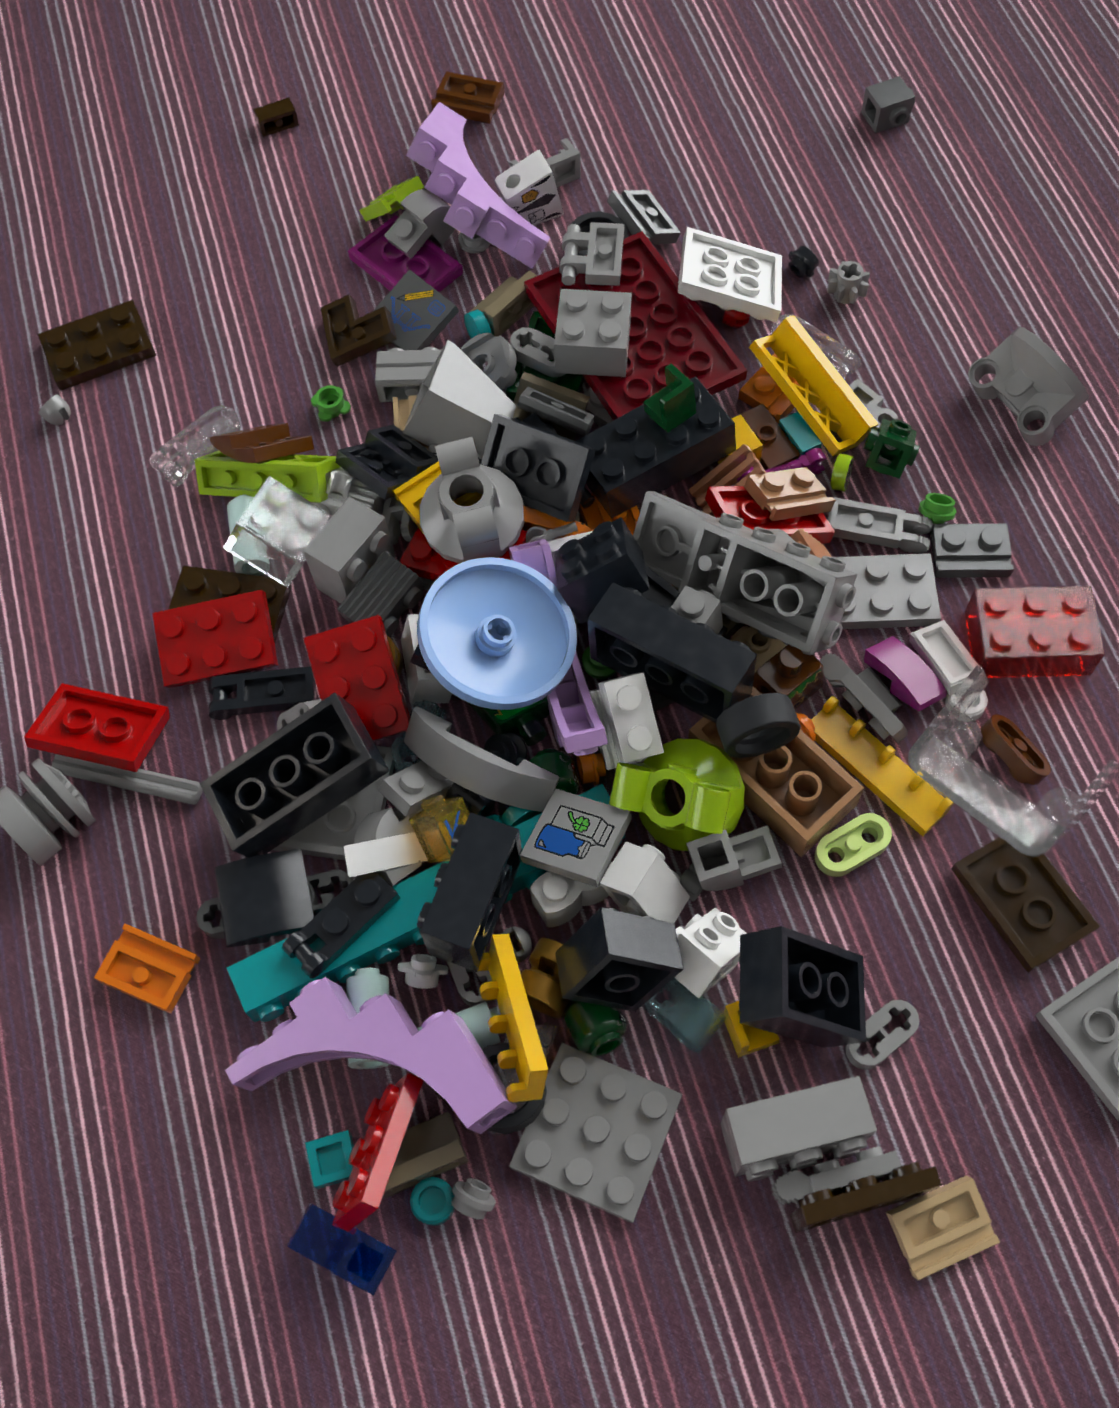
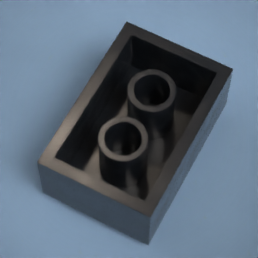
M470 812L465 825L459 824L454 832L451 842V848L454 849L449 863L443 862L437 872L434 887L438 889L432 903L426 902L423 905L418 917L417 927L421 928L419 932L429 955L477 972L522 862L520 857L522 846L519 829Z
M783 926L740 935L739 1009L741 1024L822 1048L866 1042L864 963L862 955Z

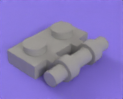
M591 222L590 233L580 232V227L576 224L569 225L567 233L562 239V249L565 251L564 257L560 260L559 271L562 274V283L568 286L573 285L575 277L579 273H585V284L620 286L624 224ZM581 250H588L587 256H580L578 253Z

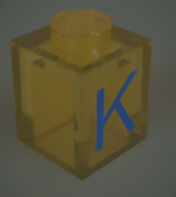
M438 795L421 804L422 811L409 819L429 863L450 861L454 851L451 848L454 832L459 824L465 825L470 814L462 797L444 799L443 795Z

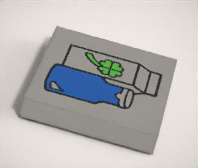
M555 789L520 854L522 863L598 887L632 820L631 813L628 810Z

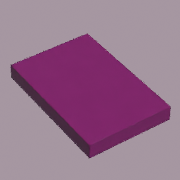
M394 215L348 250L351 261L390 291L409 270L438 292L442 291L463 274L462 264L428 239L412 259L391 244L384 235L399 218L397 215Z

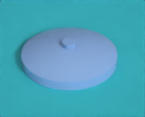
M477 558L462 562L448 569L428 590L417 622L419 648L433 676L443 687L458 698L470 704L488 709H517L534 704L545 698L563 680L570 669L576 652L577 630L570 607L558 592L557 587L535 569L504 558Z

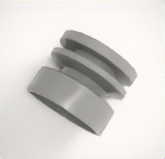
M38 758L31 765L43 777L39 782L35 783L24 771L18 774L20 781L27 790L23 795L19 796L5 785L0 788V825L38 865L42 866L63 849L54 834L58 828H62L76 838L80 833L69 819L76 814L88 827L96 819L91 815L86 799L61 771L45 764Z

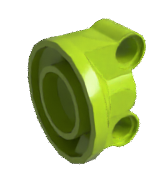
M681 738L663 744L664 753L647 757L643 763H617L609 804L620 809L638 812L642 824L658 842L674 850L689 851L686 844L688 842L711 834H722L723 830H726L729 835L736 828L744 810L745 786L737 764L722 748L704 739ZM670 779L678 782L685 792L684 807L677 815H674L669 810L665 800V787Z

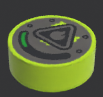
M846 454L837 456L830 483L832 489L846 491L852 472L854 456Z

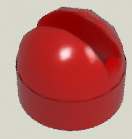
M725 310L722 322L733 328H741L748 324L750 314L736 310Z

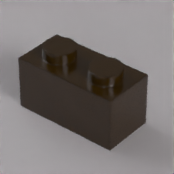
M290 97L253 109L257 125L263 137L299 126L297 113Z

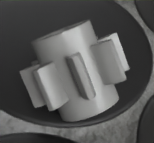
M842 261L838 270L835 268L830 269L827 293H833L838 303L855 304L858 295L861 297H866L870 273L864 272L860 263Z

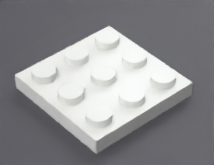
M687 227L682 244L678 293L685 295L691 300H703L716 304L725 310H736L750 314L758 320L767 319L777 322L781 312L782 255Z

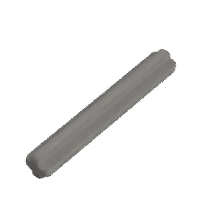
M55 754L52 761V767L60 770L66 776L193 805L199 802L203 791L200 783L197 781L144 769L132 772Z

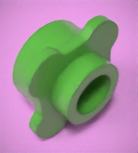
M332 385L324 386L311 398V404L317 407L319 411L318 417L321 421L328 422L332 418L340 414H347L351 410L350 403L343 398L344 392L342 388Z

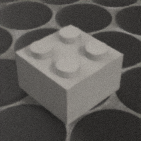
M561 289L554 341L555 373L626 377L632 293Z
M351 497L343 503L303 549L316 588L339 603L346 599L384 551L394 558L396 557L386 518Z

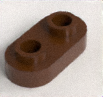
M994 714L982 725L981 734L984 745L1005 762L1009 767L1011 775L1017 781L1023 784L1038 785L1050 774L1051 767L1047 759L1011 720L1005 716Z

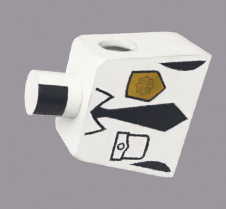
M540 149L496 177L495 184L499 197L533 226L564 215L552 170Z

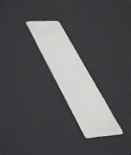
M453 824V825H449L450 828H451V830H452V832H453V829H454V824ZM443 826L345 845L344 853L348 877L415 864L419 860L424 862L452 856L454 851L451 848L452 838L447 827Z

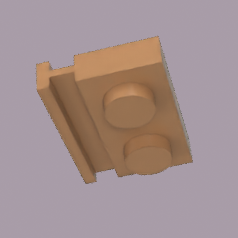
M807 467L748 475L744 488L761 509L769 510L771 521L830 512L836 501L833 497L825 495L826 488Z

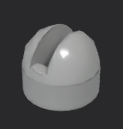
M56 394L41 407L38 414L52 425H61L64 423V419L68 420L70 418L71 412L67 402Z
M520 927L507 928L502 934L509 933V936L515 934L522 950L518 952L514 950L517 962H521L531 953L532 942L530 935Z

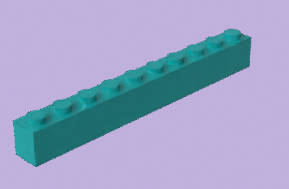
M603 783L578 795L610 805V796ZM542 813L514 826V828L519 829L522 850ZM450 858L447 859V860H445V861H443V862H445V863L448 864L449 861H450ZM443 862L392 886L400 899L330 966L313 979H310L301 969L303 964L296 957L290 958L282 950V945L286 939L227 967L244 1012L254 1022L259 1020L261 1022L271 1021L285 1012L284 1008L289 1006V1003L300 995V991L308 983L323 979L324 977L333 982L346 983L347 978L355 976L357 969L365 968L375 962L378 964L387 963L398 957L401 949L413 943L416 945L425 944L419 932L421 928L417 927V921L423 905L426 902L432 903L438 889L434 887L435 878ZM521 862L505 903L512 899L513 893L526 887L530 890L533 883L548 871ZM319 937L310 945L315 952L320 951L325 946Z

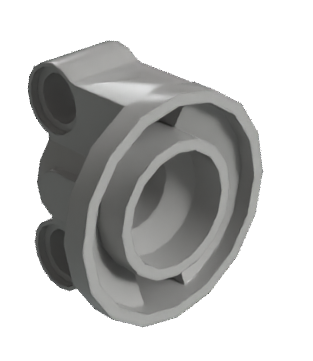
M1018 327L987 357L973 362L968 372L969 381L977 396L987 400L998 397L1017 416V426L1023 439L1033 446H1040L1049 442L1054 435L1055 429L1084 404L1089 397L1083 384L1066 363L1046 343L1024 327ZM989 373L995 374V378L990 383H979L982 376ZM1041 419L1045 421V424L1039 430H1027L1028 425L1033 420Z
M472 436L435 445L442 474L427 487L420 504V526L429 546L444 559L459 564L472 559L498 558L508 551V547L513 546L517 542L524 525L523 498L515 483L500 470L479 464ZM477 492L482 494V498L471 506H460L453 502L466 493Z

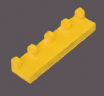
M834 695L831 696L823 705L822 710L811 719L815 726V741L923 837L950 811L955 801L949 796L944 798L925 781L927 777L922 772L918 774L895 755L896 750L891 745L886 747L865 729V722L861 719L856 721L839 706L840 701Z
M509 933L494 934L491 938L489 953H484L478 971L489 970L492 982L483 983L479 987L481 998L484 1000L497 999L501 1015L491 1017L488 1020V1026L491 1033H506L510 1050H504L497 1055L499 1067L502 1069L515 1068L519 1083L510 1084L506 1088L507 1099L510 1102L539 1100L543 1097L548 1066Z

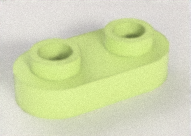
M865 813L825 835L819 841L815 850V862L818 868L826 875L840 877L850 873L886 850L892 838L891 827L887 820L878 814ZM862 834H872L875 842H866L862 838ZM832 852L838 853L842 861L838 863L833 862L829 859L828 854Z

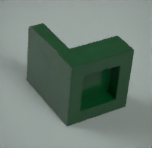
M672 363L665 367L666 387L643 402L644 411L667 433L696 414L694 383Z

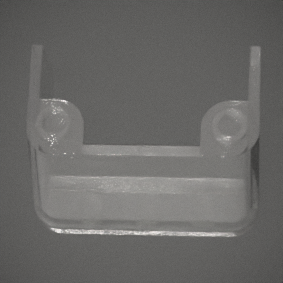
M977 665L911 747L908 755L909 765L921 779L1017 851L1029 857H1039L1049 852L1081 820L1118 774V763L1110 759L1081 796L1067 788H1055L1048 791L1037 805L1033 804L970 758L979 747L982 734L977 722L966 715L965 712L989 683L985 671Z

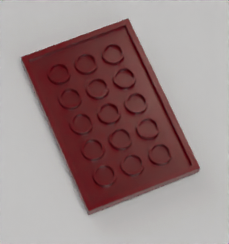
M643 231L624 239L620 286L585 284V273H579L575 277V283L568 286L561 281L562 274L559 271V267L524 281L526 294L554 335L556 333L561 289L632 293L626 377L582 374L613 420L643 405L645 400L666 387L665 367L671 363L687 378L692 379L696 376L711 395L738 384L747 378L748 370L696 301L678 293V277Z

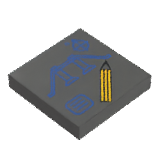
M411 270L403 276L373 310L375 311L386 306L392 315L397 340L391 343L403 350H422L428 347L459 312L455 304Z

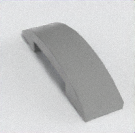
M418 706L413 709L404 742L428 766L452 782L491 800L522 809L544 811L560 779L559 776L525 759L516 766L449 733L452 723Z

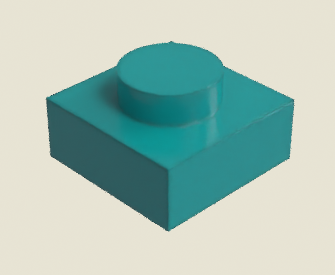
M349 1130L305 1142L314 1188L320 1189L343 1182V1180H349L354 1167L348 1164L350 1154L354 1148L352 1134Z

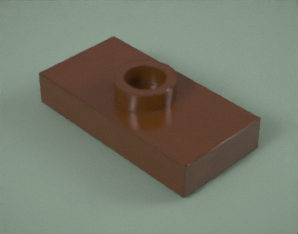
M764 404L741 413L763 444L760 464L765 470L784 465L799 458V452Z

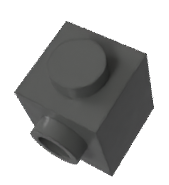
M900 76L868 86L865 89L861 113L875 133L908 123L912 107L915 104L914 93L911 88L907 87Z

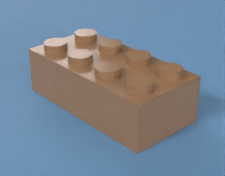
M753 687L750 697L761 695V693ZM703 717L689 729L688 739H704L724 750L716 723ZM801 729L791 742L769 753L747 758L730 757L737 764L745 786L744 804L800 857L805 855L857 806L864 787Z

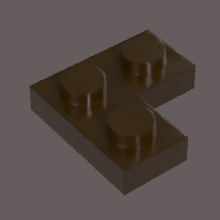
M348 294L320 307L330 359L337 367L397 340L392 315L386 306L359 317L356 302Z

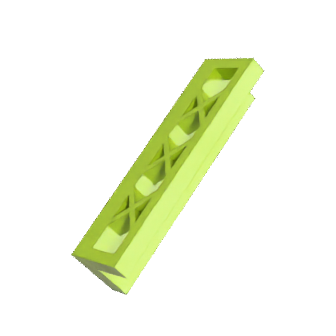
M217 451L194 459L199 495L237 497L246 494L259 499L319 503L328 499L325 474L340 468L335 463L336 456L292 454L258 463H247L232 459Z

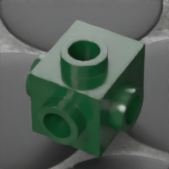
M882 419L878 430L871 428L863 449L868 450L865 466L881 474L900 479L905 466H912L918 454L920 446L915 444L917 431L913 430L904 421Z

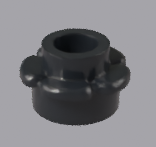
M800 246L796 251H791L788 255L790 259L788 266L796 276L802 278L804 275L808 277L814 275L813 271L819 265V260L809 248Z

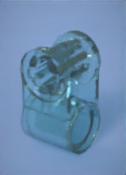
M673 978L658 991L662 993L665 989L669 990L672 993L670 999L660 1004L655 1000L656 993L644 1004L645 1010L670 1030L683 1045L696 1053H700L724 1023L726 1017L709 1000L702 996L700 998L696 997L676 978Z

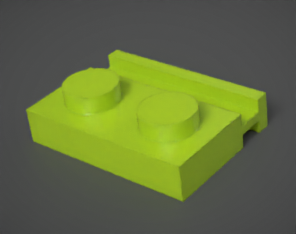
M417 175L394 185L371 201L370 205L361 208L359 212L367 222L384 214H392L399 209L403 210L404 208L400 203L409 194L423 189L424 185Z

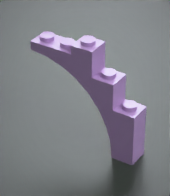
M439 102L419 127L406 154L407 157L432 172L424 188L451 204L443 220L445 223L471 239L475 234L533 269L550 237L526 221L491 189L478 173L468 156L463 141V128L467 119Z
M545 539L508 547L511 560L535 569L557 587V577L551 549ZM575 652L570 669L560 684L547 696L555 739L559 747H564L567 754L574 752V755L583 756L596 752L598 746L606 745L608 742L605 728L592 702L577 652Z
M326 977L308 983L302 988L300 995L289 1003L297 1018L279 1024L273 1030L271 1037L260 1045L251 1046L242 1051L237 1056V1061L225 1069L232 1085L253 1091L282 1073L313 1062L340 1058L381 1061L404 1068L420 1077L448 1102L467 1129L482 1134L517 1108L515 1102H510L507 1099L506 1087L460 1016L450 1010H447L445 1013H435L423 1022L422 1029L418 1031L402 1003L387 993L367 1000L360 1007V1012L357 1014L343 988Z

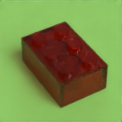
M1092 586L974 589L965 609L970 652L985 672L984 678L1091 676L1105 655Z

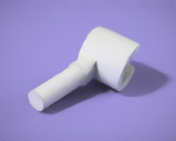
M342 467L339 471H332L326 493L330 494V491H337L343 494L342 499H346L352 477Z

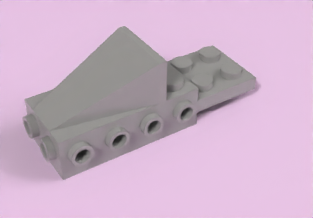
M647 491L645 493L633 536L643 551L645 565L665 581L678 587V593H681L685 585L697 591L705 590L710 592L718 600H721V611L729 620L747 624L758 629L760 634L788 643L800 649L803 654L813 655L815 652L830 649L837 643L842 633L843 627L840 622L844 611L851 605L856 594L854 583L858 575L845 569V562L830 556H822L821 559L810 554V547L795 542L783 530L754 527L753 530L744 526V520L738 516L722 513L721 517L716 518L655 491Z

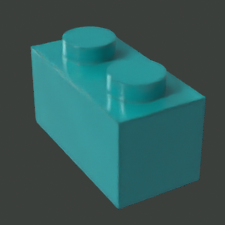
M799 412L779 420L778 425L795 446L800 456L811 449L821 448L822 442Z

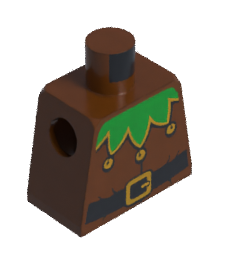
M788 644L758 668L754 674L753 687L761 694L780 693L787 695L792 701L794 709H796L822 687L823 665L815 656L803 654L800 649Z

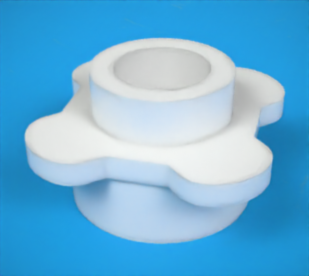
M416 954L411 957L410 962L398 963V970L406 972L405 983L415 988H434L438 985L439 975L448 973L447 966L436 964L437 959L427 954Z

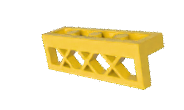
M794 315L785 318L772 335L756 339L749 346L753 354L832 456L857 447L868 436L871 428L875 429L879 425ZM771 347L778 358L772 356L766 348ZM788 376L795 378L799 385L792 383ZM809 403L815 405L820 411V413L814 411L812 407L809 405ZM830 430L836 432L842 439V442H838Z

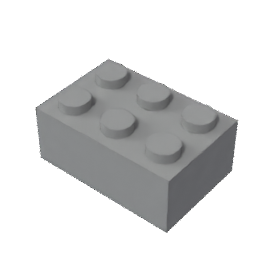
M860 1076L727 1108L720 1123L734 1176L746 1174L748 1182L774 1175L773 1171L779 1169L778 1166L789 1164L791 1171L816 1165V1160L823 1158V1155L833 1153L834 1159L853 1156L860 1152V1149L867 1147L866 1141L877 1132Z

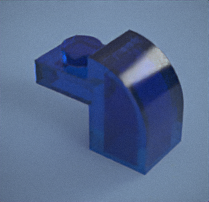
M309 1203L286 1246L374 1296L397 1250L355 1227L347 1232L332 1225L335 1216Z

